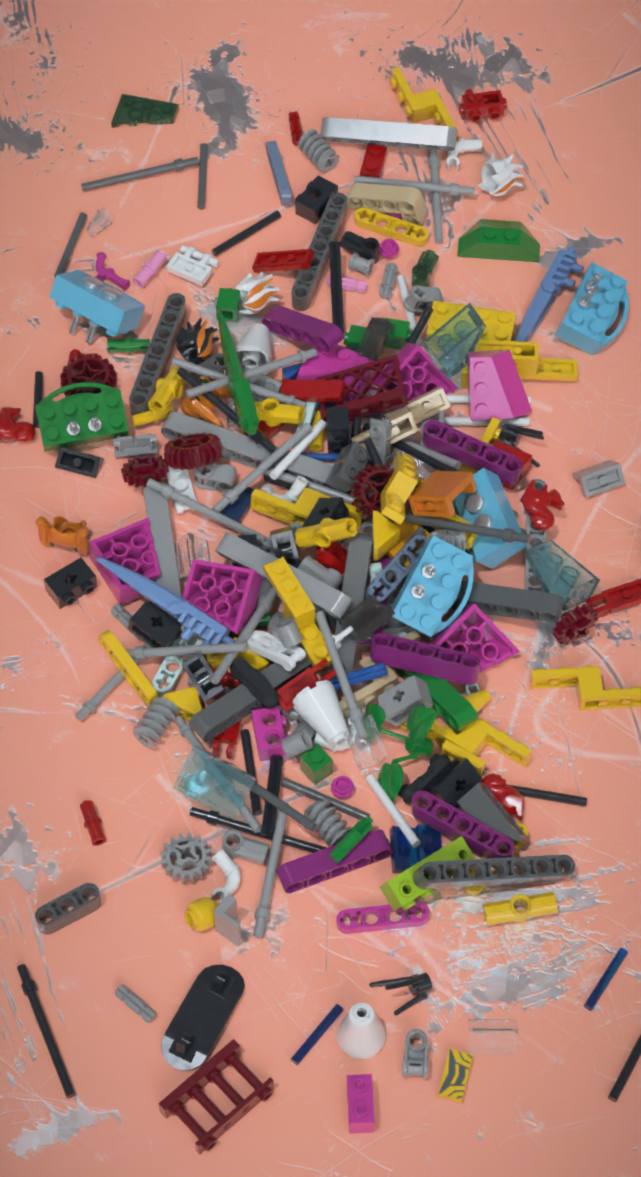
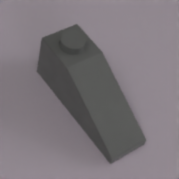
M477 783L457 801L461 806L460 811L518 842L528 839V836L485 783Z

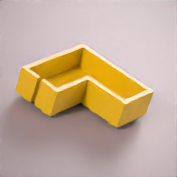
M433 300V312L429 319L426 334V349L465 354L460 388L468 389L467 352L474 351L475 340L512 341L516 313Z

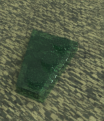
M122 94L111 126L116 128L121 124H129L132 127L137 126V123H148L149 125L174 124L179 111V104Z

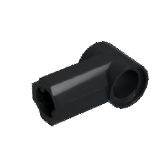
M346 231L343 234L340 247L352 253H358L360 257L365 259H374V264L380 260L379 241L372 237L363 238L351 231Z

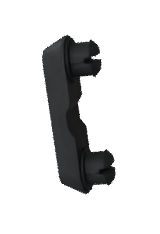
M243 658L235 659L230 665V672L267 709L274 708L279 701V694L271 686L267 678Z
M438 753L430 758V766L427 771L410 785L404 784L402 786L403 788L400 789L398 795L403 798L405 804L412 803V797L416 792L426 791L425 788L451 763L448 755H439Z

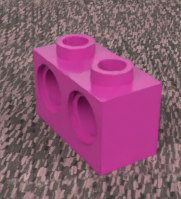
M279 706L272 709L251 710L259 760H270L272 755H281L283 758L287 757L282 747V739L288 737L289 734L284 735L283 728L287 727L284 714L280 715ZM266 722H273L274 724H272V725H266L265 723H266ZM270 742H277L278 744H276V745H270L269 743H270Z
M372 1074L347 1075L349 1134L374 1133Z

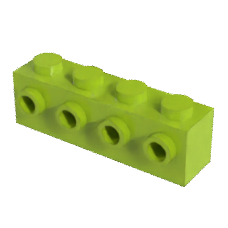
M461 836L382 884L379 888L393 911L401 907L405 911L416 904L415 898L421 896L422 899H425L435 892L433 889H420L414 884L413 874L423 864L434 861L471 860L476 858ZM446 870L447 876L452 879L451 876L453 874L451 871ZM423 871L424 877L430 880L431 877L429 873Z

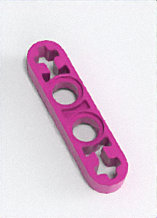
M416 902L415 905L405 911L401 907L395 911L399 912L402 916L396 922L388 918L389 913L393 912L390 905L345 909L338 913L336 926L344 934L418 927L428 922L429 908L423 902ZM416 910H420L422 918H417ZM405 911H408V915H409V919H408V920H405V915H406V912H405ZM368 914H374L378 920L374 924H368L364 918ZM357 916H360L361 925H358ZM346 917L351 921L349 926H345L344 918Z

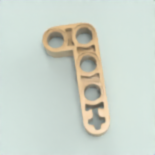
M354 183L346 195L348 198V208L352 210L368 208L377 212L401 214L404 221L420 226L428 211L421 191L414 187Z

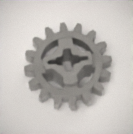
M179 833V839L177 840L171 837V844L165 843V851L160 853L161 859H163L161 860V866L165 868V875L172 874V881L181 878V884H184L186 879H189L191 884L194 883V877L196 876L200 880L203 879L202 872L208 873V865H212V858L210 857L212 852L208 848V842H201L199 835L193 839L191 833H188L185 838L182 833ZM198 850L202 855V859L197 855ZM171 857L175 861V866L171 863Z

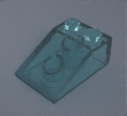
M469 303L421 344L434 365L450 380L466 366L467 352L474 351L486 328V324L473 305Z
M553 540L527 549L524 552L544 592L557 594L564 599L563 611L580 605L592 597L600 579Z
M195 745L187 757L172 789L236 820L256 778L217 755Z

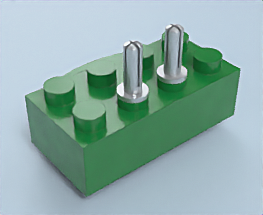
M75 383L55 390L39 402L38 405H35L44 452L57 450L60 447L67 448L129 435L120 389L117 390L99 383ZM93 388L101 390V393L97 394L79 393L59 401H53V398L59 394L74 389Z

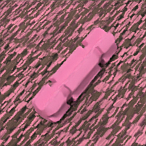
M330 275L327 278V286L331 287ZM342 277V289L357 290V292L365 293L367 282L363 280L357 282L356 279Z

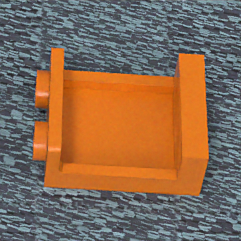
M434 471L408 498L414 516L451 517L455 514L452 500L460 493H474L477 489L472 472Z

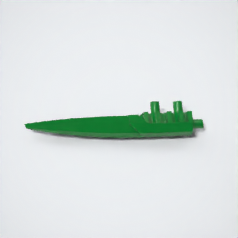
M219 311V333L229 379L228 389L232 393L234 407L236 408L242 432L254 435L257 433L256 430L260 421L248 378L244 377L228 326L222 312Z

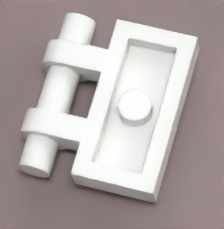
M182 245L180 253H175L167 264L166 269L167 272L203 286L212 274L211 266L217 268L219 260L213 258V255L209 253L203 254L197 251V248Z

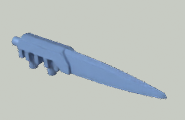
M568 247L567 251L559 250L523 317L515 341L528 342L548 309L554 303V294L560 296L561 288L565 286L574 288L576 281L569 279L570 273L572 274L574 271L582 274L584 266L577 264V255L574 254L575 249L573 247Z
M101 557L95 559L124 583L176 618L183 627H186L180 636L183 640L188 641L192 634L195 633L201 639H204L201 645L235 643V640L229 637L230 629L179 595L126 567Z

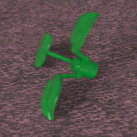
M369 704L363 715V723L368 734L364 739L369 742L375 741L380 731L381 733L405 740V749L410 753V755L393 759L391 764L384 763L378 775V782L395 805V799L401 789L404 777L403 769L398 763L409 759H417L418 755L430 756L433 750V742L430 738L425 737L439 712L425 706H415L407 719V728L410 731L408 733L409 737L383 729L381 727L385 721L383 708L378 704Z

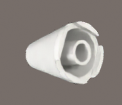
M253 324L235 347L242 371L244 367L252 369L272 362L270 331L263 324Z
M331 681L316 682L317 687L310 689L308 686L297 694L292 702L293 708L329 745L340 746L347 741L349 731L335 688Z
M357 1003L351 1007L340 1022L336 1038L340 1049L348 1054L349 1057L365 1060L374 1057L383 1048L386 1032L384 1025L373 1008L366 1003Z

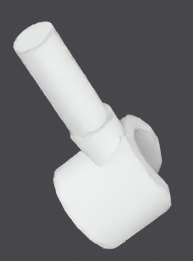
M349 626L336 636L332 635L337 650L341 646V640L354 630L352 626Z

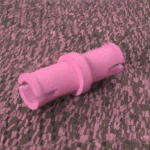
M157 250L151 259L142 265L141 271L133 278V283L139 288H143L146 282L157 274L158 268L167 259L166 254Z

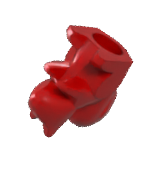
M1 408L0 440L16 439L17 441L27 442L34 439L36 431L31 423L24 421L15 422L21 416L19 414L21 408Z
M532 479L524 491L520 502L523 503L527 513L531 515L532 525L539 530H548L554 525L555 517L547 507L550 506L562 510L561 506H564L565 503L556 489H552L548 493V485H545L541 490H537L535 488V481Z
M492 773L485 776L481 783L487 785L510 815H516L519 821H523L524 795H521L515 788L506 786V780L501 775Z

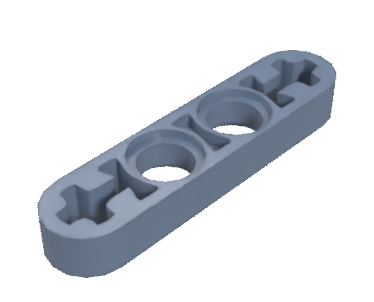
M276 140L265 142L268 161L281 205L292 203L291 190Z
M416 535L410 538L365 589V597L369 602L375 604L383 601L409 573L427 540L425 536ZM420 541L421 549H418L414 553H411L410 551L413 550L416 546L415 542ZM401 555L409 559L408 567H403L399 563ZM387 571L394 573L395 581L393 583H389L386 580L385 573ZM382 584L384 588L378 592L379 596L374 597L373 589L380 587Z

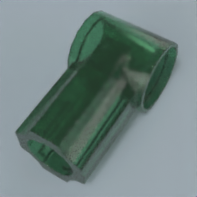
M427 249V251L422 252L417 265L412 268V287L414 285L430 286V279L439 262V256L435 251Z

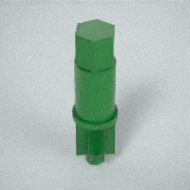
M368 816L366 819L362 817L353 828H350L346 836L328 855L332 861L338 864L359 841L363 840L373 827L371 824L373 819Z

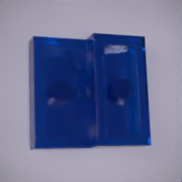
M417 824L415 828L411 829L421 843L417 847H412L400 828L392 826L389 830L390 847L393 851L391 854L392 873H402L441 849V833L428 825Z

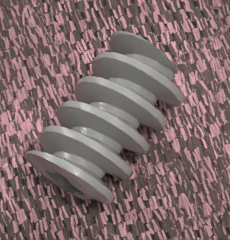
M315 129L305 132L299 140L298 148L320 172H329L338 164L340 156L336 155V151L331 149V146L327 144L325 139H322V136Z
M154 698L152 705L147 708V712L138 721V726L133 728L134 737L145 747L155 749L156 744L154 742L161 741L159 735H165L166 731L164 728H169L171 726L169 721L175 720L174 714L180 713L178 706L168 699Z
M329 799L316 801L305 809L304 815L317 824L315 830L319 832L320 837L325 840L328 846L336 845L346 836L351 827L344 829L347 826V821L339 822L342 815L340 813L335 814L336 807L328 808L331 805Z

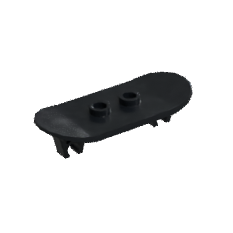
M223 964L211 965L203 969L195 979L169 1024L161 1043L162 1055L173 1068L182 1071L193 1070L202 1065L209 1056L245 989L244 979L237 970Z

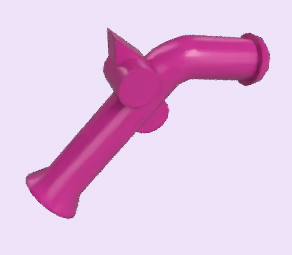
M99 252L95 265L98 275L95 278L101 281L107 278L122 287L123 291H126L131 281L116 275L113 268H104L106 254Z

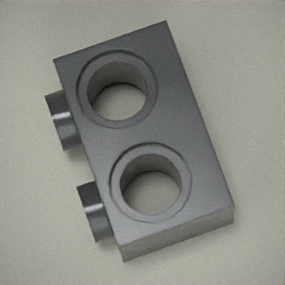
M356 441L342 448L325 483L343 493L352 490L350 485L355 483L353 481L354 476L359 475L358 472L365 468L370 458L367 449Z

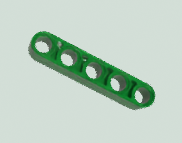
M395 668L403 680L415 675L427 682L434 705L432 708L438 711V714L456 731H460L478 719L474 707L445 679Z

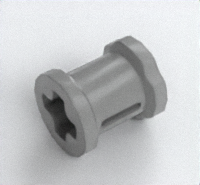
M354 253L349 261L348 269L350 271H359L368 277L373 270L375 261L374 259H365L360 257L358 253Z

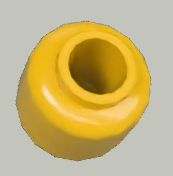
M202 897L190 902L184 912L187 925L196 931H204L214 927V910L219 906V903L213 901L210 897Z

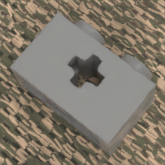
M415 675L406 678L402 683L388 688L384 693L377 696L379 705L385 713V721L396 727L407 721L411 710L415 706L420 705L427 708L434 706L427 682Z

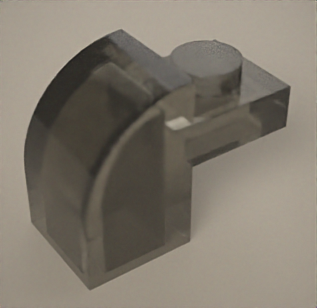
M372 317L365 330L357 354L374 361L379 360L384 352L387 339L394 331L395 324L390 323L386 318Z

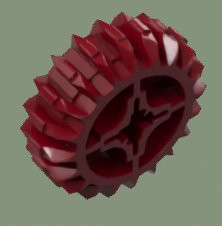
M83 354L80 359L75 356L74 362L68 361L67 366H63V373L60 375L61 388L89 381L113 388L117 387L118 384L117 372L113 364H109L107 358L102 360L101 355L95 358L93 354L90 357H86ZM81 388L64 392V395L68 397L79 393L97 394L101 393V390Z
M189 433L188 435L175 437L174 440L168 441L164 447V458L168 466L173 469L191 470L201 467L205 468V466L212 465L222 458V443H220V438L217 435L211 433Z
M378 463L373 467L371 465L366 466L365 470L361 469L358 472L359 475L354 476L353 481L355 483L350 485V488L354 491L349 496L355 498V500L352 501L351 505H358L359 508L356 509V512L363 511L364 519L370 516V522H373V511L381 513V509L375 507L378 503H381V497L376 499L378 497V490L381 488L379 494L381 496L382 490L394 473V468L388 471V465H383L381 468ZM380 478L383 481L381 483H376L374 481L370 482L367 479Z

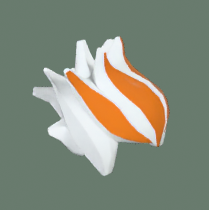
M492 153L490 159L483 165L481 170L483 182L478 184V187L488 192L494 198L503 197L512 187L522 186L516 180L524 178V175L515 170L522 169L523 165L510 163L514 154L508 158L495 160Z
M261 272L257 278H253L252 273H249L241 280L240 284L236 286V290H240L241 302L245 310H241L239 313H260L268 304L279 302V299L271 296L279 291V287L269 285L274 279L270 278L273 274L263 277L264 273Z

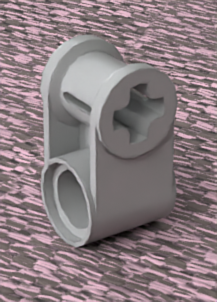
M414 285L410 290L409 297L404 299L403 306L411 313H423L426 306L432 308L433 300L444 301L441 290L438 287Z
M213 463L212 465L205 466L206 472H204L203 467L194 469L196 475L194 483L199 489L225 493L229 489L232 490L234 488L237 470L231 465Z
M412 1029L406 1035L402 1078L422 1076L423 1079H427L428 1037L421 1029ZM417 1039L420 1040L423 1043V1045L420 1047H413L410 1044V1042L412 1040Z

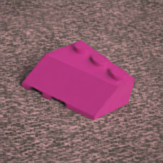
M406 343L397 354L408 402L439 386L443 388L445 394L458 389L419 344ZM394 363L388 364L383 371L390 374L395 367ZM379 374L374 383L381 386L387 377ZM393 380L386 387L388 390L399 388L398 383ZM373 386L368 390L371 395H375L378 391Z
M338 344L329 352L316 349L317 356L307 359L301 365L296 380H316V378L376 360ZM367 370L362 377L369 380L375 371ZM351 375L345 377V384L349 386L355 377ZM359 380L354 389L361 392L367 383ZM351 392L345 401H354L358 395Z
M510 349L467 352L468 414L471 420H489L492 417L497 419L516 418L532 412Z
M149 517L90 541V559L120 605L135 600L142 595L96 561V558L101 557L119 564L154 582L160 577Z
M193 559L182 598L238 635L253 616L263 578L254 569Z
M475 603L465 605L458 617L449 626L440 631L429 643L476 655L481 660L479 673L520 652Z

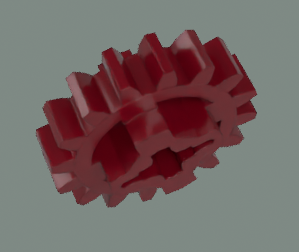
M144 454L143 457L135 456L133 459H128V463L123 464L121 473L124 483L128 482V486L135 484V487L142 485L147 487L146 484L150 478L157 482H162V478L167 477L169 468L165 458L162 459L161 455L155 457V454L148 456Z
M583 604L581 607L576 606L574 610L565 612L561 616V621L556 622V627L552 629V635L560 645H568L570 641L574 643L577 639L586 637L590 633L589 629L595 626L594 622L598 621V613L590 604Z

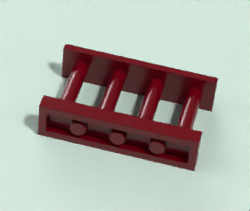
M232 1039L158 1103L160 1113L166 1119L171 1115H176L199 1139L195 1142L196 1152L199 1155L204 1150H211L216 1145L217 1139L260 1101L265 1102L274 1092V1080L271 1077L262 1083L240 1060L241 1049L235 1039ZM227 1066H233L254 1088L255 1091L246 1099H243L221 1076V1071ZM209 1082H214L236 1105L226 1116L202 1092L203 1087ZM190 1098L196 1099L217 1122L207 1133L183 1108Z

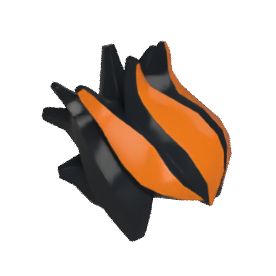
M199 318L193 327L190 322H187L186 330L181 327L176 344L180 354L187 361L196 365L205 362L211 357L213 345L220 339L213 337L215 332L218 331L217 328H206L207 320L201 326L202 318Z

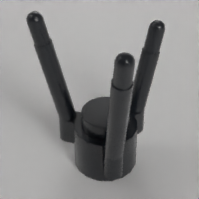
M508 423L504 424L500 433V439L504 440V444L517 449L519 448L513 442L517 443L521 435L544 439L542 431L518 427ZM532 458V464L540 467V464Z
M426 972L409 977L371 982L369 984L370 987L385 986L386 990L408 986L412 995L417 994L416 997L395 1010L394 1015H398L418 1001L426 999L427 992L432 991V983Z

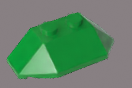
M480 219L458 241L457 257L539 263L540 243L524 224L519 221Z

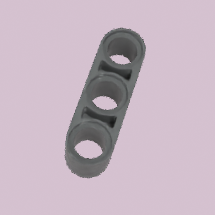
M85 883L39 907L35 912L38 930L42 934L50 935L98 910L101 906L99 888L93 883ZM88 895L95 896L91 900L84 899ZM67 906L74 907L71 911L63 910ZM44 918H52L50 922H42Z

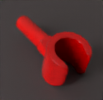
M73 349L69 354V361L74 362L75 356L79 359L82 358L84 353ZM93 353L95 358L98 356V353Z

